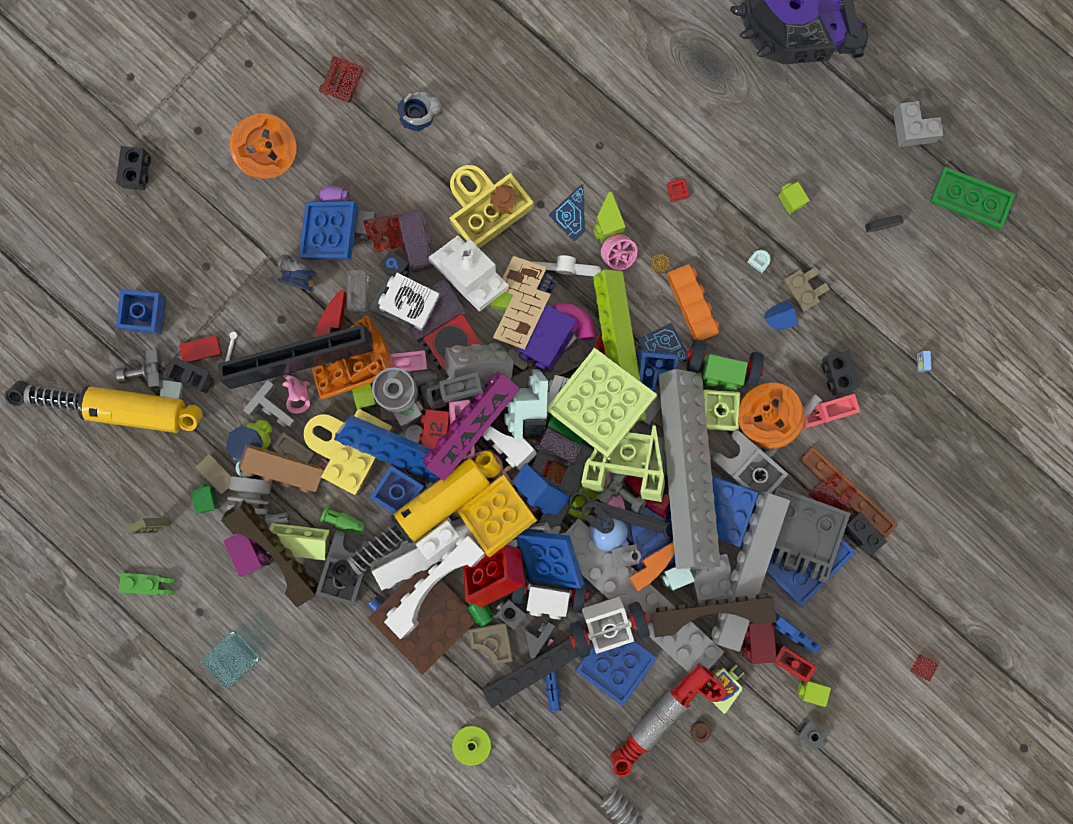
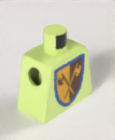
M737 665L729 672L722 666L712 671L721 679L726 691L725 697L721 701L713 702L724 714L743 689L737 680L744 672Z

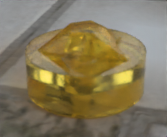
M662 253L656 254L651 260V268L656 273H664L670 266L668 256Z

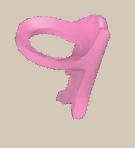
M283 375L288 380L283 383V386H286L289 391V397L286 402L288 411L295 414L305 412L310 406L307 386L310 385V382L304 381L303 385H301L296 377ZM291 401H305V404L300 408H294L290 405Z

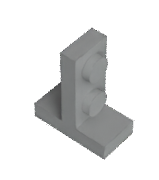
M267 380L243 411L251 416H255L259 409L264 406L262 410L270 416L274 414L278 417L277 422L285 428L287 426L293 428L297 421L268 399L277 386Z

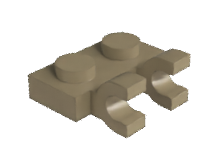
M817 267L805 274L799 270L783 280L802 312L820 302L818 297L830 290L827 283L815 290L810 286L808 281L820 274Z

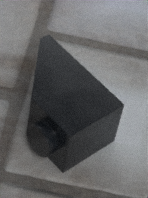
M523 420V438L533 439L541 436L545 420Z

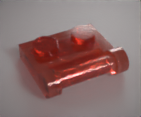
M332 56L330 61L332 64L323 85H320L318 91L324 95H330L350 103L364 69L362 66ZM338 67H342L334 88H330Z

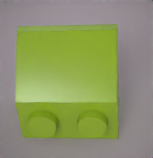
M612 192L607 194L597 216L596 224H594V235L597 240L600 239L601 244L612 235L623 234L625 230L624 221Z

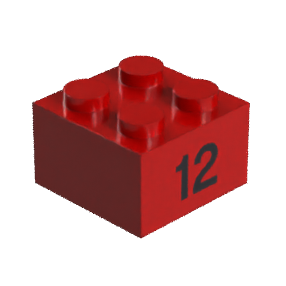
M426 410L421 419V425L424 426L423 433H420L419 444L432 450L435 448L439 437L449 431V412Z

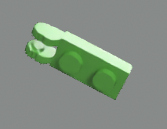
M121 572L118 592L174 595V590L160 589L161 582L175 583V578L162 577V575Z

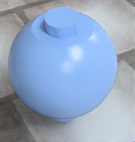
M601 518L598 519L602 524V530L610 528L608 525L610 521L608 519L606 521H603ZM612 518L615 524L614 529L607 534L599 532L590 524V539L603 551H612L613 548L628 546L626 522Z

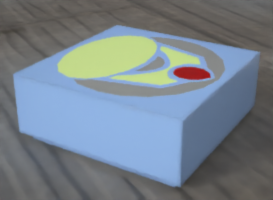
M930 351L917 353L918 372L931 370Z

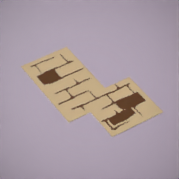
M515 256L512 257L502 279L509 285V289L505 292L512 294L513 297L493 338L525 350L551 295L537 290L547 267Z

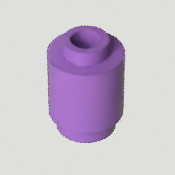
M325 185L320 191V199H323V202L348 201L349 190H345L343 187Z

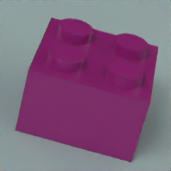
M237 534L223 541L239 577L250 575L270 565V556L267 551L263 550L262 546L250 538Z

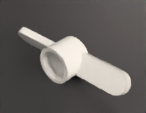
M564 255L557 257V264L533 262L547 267L546 270H554L556 273L564 275L595 276L602 271L598 266L576 264V258Z

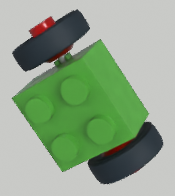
M694 339L691 349H688L686 361H688L687 371L698 373L702 365L701 374L704 386L715 388V385L722 386V390L732 392L734 389L737 390L743 386L744 380L748 386H757L764 372V355L762 353L752 352L748 362L710 354L707 356L704 352L705 341Z

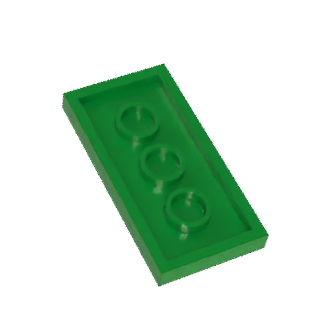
M945 166L941 171L930 203L1001 230L1015 194Z

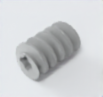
M617 787L609 791L603 798L600 806H608L605 812H613L612 820L618 817L616 824H641L643 821V816L638 815V810L633 809L632 803H628L626 797H622L623 793L617 791Z

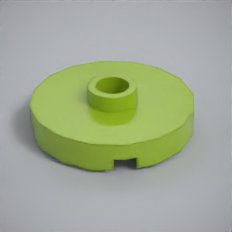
M469 725L459 729L453 739V753L458 761L468 766L479 765L484 762L491 750V740L487 731L476 725ZM469 743H474V744H475V748H474V749H470V748L468 747V744H469Z

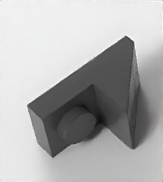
M549 620L546 624L544 622L537 630L538 636L525 628L529 653L532 659L536 657L555 628V624Z

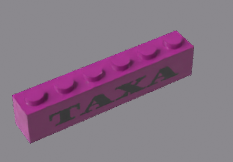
M499 371L490 375L486 386L483 388V393L475 395L472 403L467 404L463 408L462 415L458 420L455 419L450 424L449 431L445 435L439 437L435 448L425 454L424 461L422 462L423 465L441 480L445 481L520 388Z

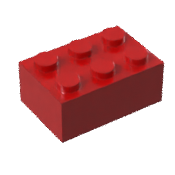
M508 544L491 557L485 555L475 567L463 566L465 602L484 607L525 585L521 550Z

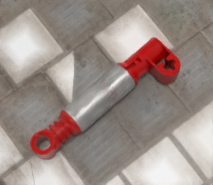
M698 663L678 686L671 688L638 726L635 727L629 734V739L625 742V745L611 753L610 761L614 774L619 777L630 774L635 761L638 760L641 754L647 753L652 749L658 740L690 707V702L698 693L712 702L721 701L726 694L721 679L704 665Z

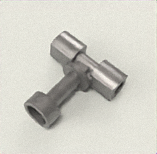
M157 349L145 351L146 364H143L140 369L129 371L126 367L116 369V378L120 384L129 382L130 378L144 376L148 380V388L151 390L163 388L162 375L158 372V366L161 365V353Z

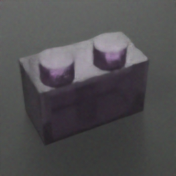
M549 428L542 431L534 446L536 449L566 465L574 464L582 448L579 444Z

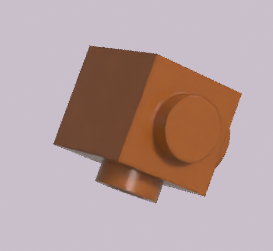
M508 185L496 186V191L491 193L490 204H493V210L495 212L513 214L516 189H512Z

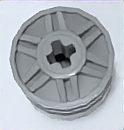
M231 476L229 489L236 491L237 496H228L227 500L236 501V504L245 500L247 504H251L254 507L257 515L267 514L268 509L259 508L260 504L269 505V501L261 499V495L270 494L272 482ZM226 504V510L231 509L235 505Z

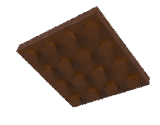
M430 568L424 571L421 570L407 579L368 617L370 622L421 675L475 623L467 606L440 579L426 595L417 617L419 624L405 638L400 639L384 622L388 618L387 613L394 607L398 608L402 604L400 600L407 593L412 594L416 589L414 587L416 583L422 578L425 580L430 575L428 573Z

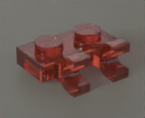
M398 215L363 221L368 240L373 239L375 252L405 246L403 239L398 236L402 233Z
M836 472L828 483L822 479L809 492V496L818 502L847 512L851 508L848 502L857 495V490L850 486L840 496L834 489L842 482V477Z

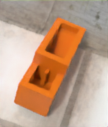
M673 541L640 560L644 568L627 577L635 591H640L650 584L668 565L674 555Z

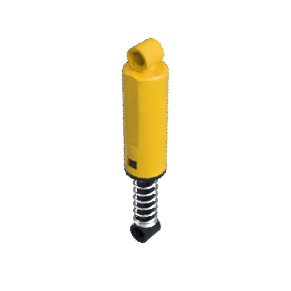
M17 381L4 395L7 403L12 406H20L25 403L29 406L37 404L38 407L45 406L46 408L53 407L54 409L60 407L61 410L68 409L71 412L76 410L81 420L178 433L181 429L192 431L203 418V412L198 406L189 405L186 407L182 399L92 386L84 387L81 394L78 391L73 394L71 390L66 393L63 389L57 391L56 388L49 390L48 387L42 389L41 386L35 388L34 385H29L25 381Z
M483 451L476 457L475 463L471 458L465 459L456 466L445 481L437 480L392 514L390 517L395 526L392 528L388 527L389 531L386 533L381 531V537L375 536L376 540L373 543L369 541L370 545L366 548L362 546L363 550L359 553L356 551L357 555L353 558L349 556L347 560L342 559L335 562L331 568V574L343 586H351L358 579V575L362 574L361 570L366 571V566H372V561H379V556H385L387 550L392 551L391 547L393 545L398 546L399 541L404 542V537L411 545L490 485L487 478L497 476L501 470V466L495 456L490 451Z

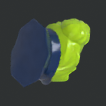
M258 420L256 423H247L245 426L241 425L231 431L226 446L231 458L240 462L246 444L267 450L271 442L270 433L272 431L269 422Z

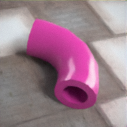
M555 303L557 310L577 320L579 324L576 330L578 340L596 338L593 320L585 310L574 304Z

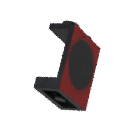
M463 314L458 315L423 338L426 342L423 344L428 354H434L436 358L433 360L439 370L443 368L444 372H446L444 369L446 348L455 345L463 347L473 344L482 345Z

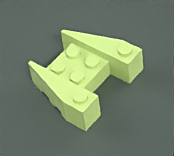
M656 426L652 427L651 435L629 432L609 458L594 448L591 457L588 458L584 467L581 482L584 490L603 493L607 472L643 477L641 486L642 499L662 502L665 480Z

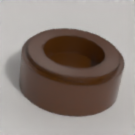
M698 721L691 726L690 734L695 741L702 743L710 738L711 731L706 723Z

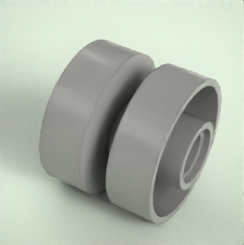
M393 367L384 369L375 377L372 393L376 402L384 409L400 413L414 405L418 396V388L414 379L406 371Z

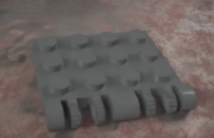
M777 486L774 489L773 495L788 499L790 503L774 547L778 551L774 557L773 564L778 566L783 553L786 552L782 561V567L796 572L799 562L803 558L799 567V574H805L809 561L815 564L810 572V578L815 579L817 577L818 581L826 583L851 513Z

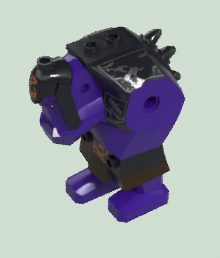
M743 0L739 6L730 7V11L734 15L740 16L743 19L745 31L740 33V37L749 39L758 50L757 55L759 57H765L781 64L828 61L833 52L836 51L839 54H852L853 58L864 56V49L868 42V30L866 23H861V20L857 19L854 0Z

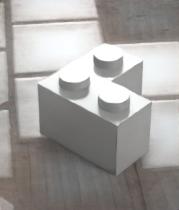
M919 101L900 103L893 111L899 147L936 143L943 136L941 117L922 119Z

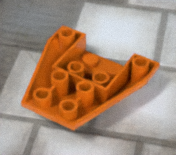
M368 315L351 327L365 325L372 334L374 351L316 366L312 369L318 393L322 400L373 383L375 377L381 371L394 367L386 340Z

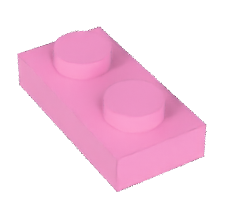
M425 350L391 354L394 368H400L406 372L428 370Z

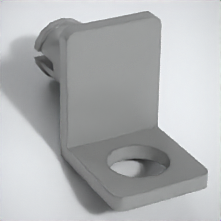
M636 544L612 549L615 568L640 564L641 553L637 550Z

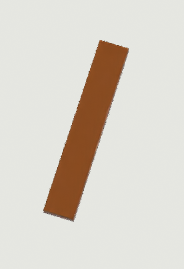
M811 446L799 459L802 464L854 512H861L885 539L898 526L894 520L814 446Z

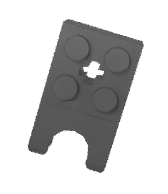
M337 530L315 595L354 606L365 571L361 570L362 574L358 575V579L353 585L347 587L339 586V582L331 574L333 564L342 559L347 560L349 556L353 558L357 554L356 552L351 553L346 550L344 546L346 535L344 531ZM365 539L362 546L366 548L370 545L369 541L371 543L374 542L373 539Z

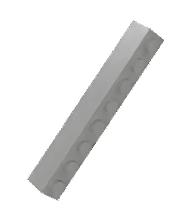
M763 491L757 497V507L755 513L750 517L749 531L743 538V549L737 556L738 564L736 570H733L731 574V588H728L725 592L724 598H727L728 601H735V597L746 595L748 599L756 598V594H759L790 500ZM718 613L719 620L717 626L713 628L712 641L717 645L740 652L750 621L737 615Z

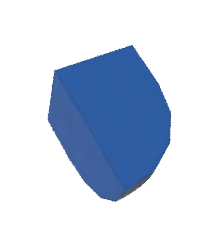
M789 301L770 308L764 315L768 325L775 329L781 330L798 325L795 309Z

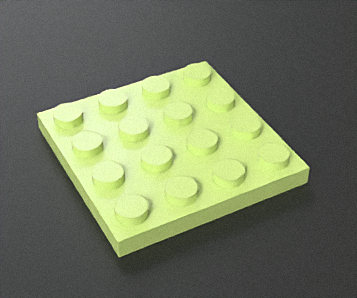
M594 348L548 405L547 412L609 458L655 400L657 394Z

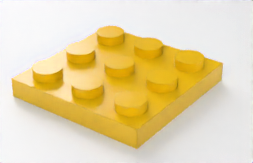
M504 474L457 510L489 557L537 521Z

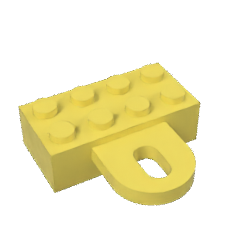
M465 165L458 168L451 177L450 187L452 194L463 208L449 218L450 222L465 243L471 240L479 249L533 210V201L511 173L494 185L479 167ZM463 176H469L476 184L477 189L474 192L467 191L461 183ZM508 185L512 189H516L513 214L495 212L493 210V204H490L491 193L496 191V186Z
M359 408L354 415L390 432H393L395 429ZM324 414L313 417L305 426L304 439L310 449L330 459L321 477L359 496L378 459L334 440L335 433L344 424L342 421ZM322 426L331 431L332 439L324 441L314 435L315 427Z

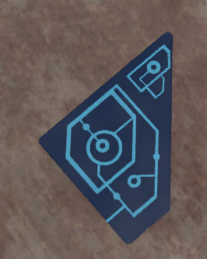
M582 184L549 214L551 219L573 241H576L585 232Z
M672 323L638 339L643 350L671 352L679 356L678 362L688 363L686 361L687 352Z

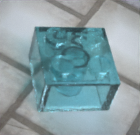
M236 631L229 633L200 660L226 690L233 687L261 661L260 657Z

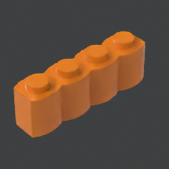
M687 264L668 272L666 275L693 339L705 341L717 336L720 326L718 321L711 316L713 312L712 307L703 297L705 295L703 286L701 284L698 285L696 281L698 276L695 268H691Z

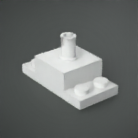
M456 236L429 257V261L479 312L509 289V285L496 273V265L471 240L465 243L459 236Z

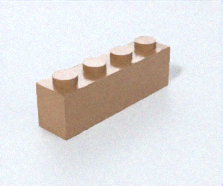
M246 444L239 463V469L245 475L253 476L256 474L265 481H280V484L285 487L297 486L300 491L310 493V491L316 492L324 471L321 466Z

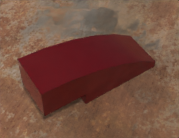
M629 475L624 483L636 498L641 496L643 477ZM663 494L662 502L647 500L645 507L667 519L671 512L670 497Z

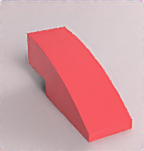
M855 394L818 404L805 419L803 429L859 413L860 409Z

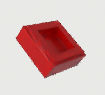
M685 178L666 184L671 202L690 197Z

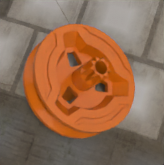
M259 113L248 116L241 120L231 133L229 147L232 159L241 171L251 177L258 179L277 177L286 172L295 159L296 141L294 134L282 119L274 115ZM264 129L269 130V138L262 137ZM252 145L254 153H248L247 147ZM271 151L277 156L275 160L268 157Z
M765 383L753 388L744 396L740 403L738 422L746 437L755 445L767 449L780 448L791 443L801 433L805 423V410L798 395L791 388L780 383ZM774 400L779 401L778 407L773 406ZM762 415L763 421L755 422L754 418Z

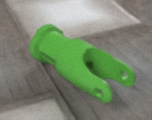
M329 506L325 507L320 522L332 524L335 528L344 532L357 535L364 533L363 522L344 512L339 513L331 510Z

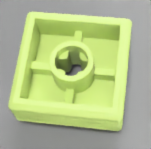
M703 390L707 429L739 430L740 392ZM718 407L722 410L720 414L716 411Z

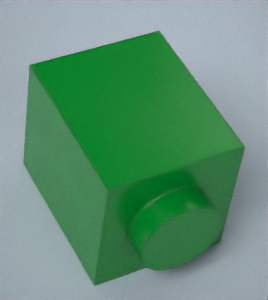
M207 483L195 486L196 490L190 491L195 514L220 509L214 486H208Z

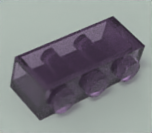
M420 209L398 214L412 272L416 273L435 268L429 261V257L435 251L430 250L429 244L432 243L430 232L426 233L424 226L428 225L425 214L421 215Z

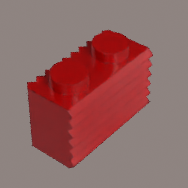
M777 644L775 647L777 663L775 664L808 683L816 670V665L784 645Z

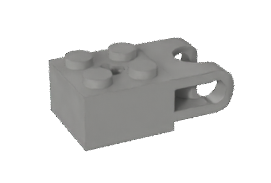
M735 430L732 433V439L739 446L738 454L733 458H726L721 453L716 452L711 456L712 459L742 486L759 491L758 496L761 495L762 491L771 494L788 473L740 431ZM763 470L764 473L762 475L764 477L762 479H755V472Z

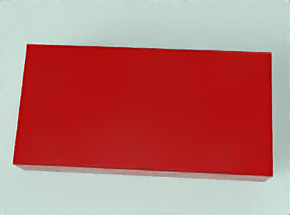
M218 336L179 344L182 360L188 363L222 355Z

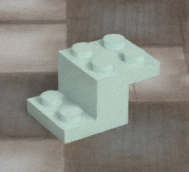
M532 369V376H529L528 379L530 388H520L506 405L508 407V414L504 416L505 425L508 426L509 432L512 433L515 439L523 437V420L547 418L548 380L540 369Z

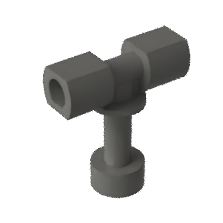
M617 473L611 475L613 479L607 487H604L603 493L599 492L596 496L598 500L608 504L613 496L618 497L620 495L632 504L631 509L637 513L641 512L647 503L646 499H642L641 496L636 498L624 489L625 484L623 482L629 475Z

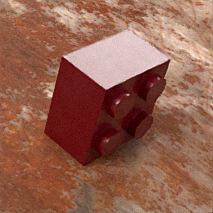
M751 621L749 622L744 637V645L741 646V653L750 663H777L773 623L756 625Z

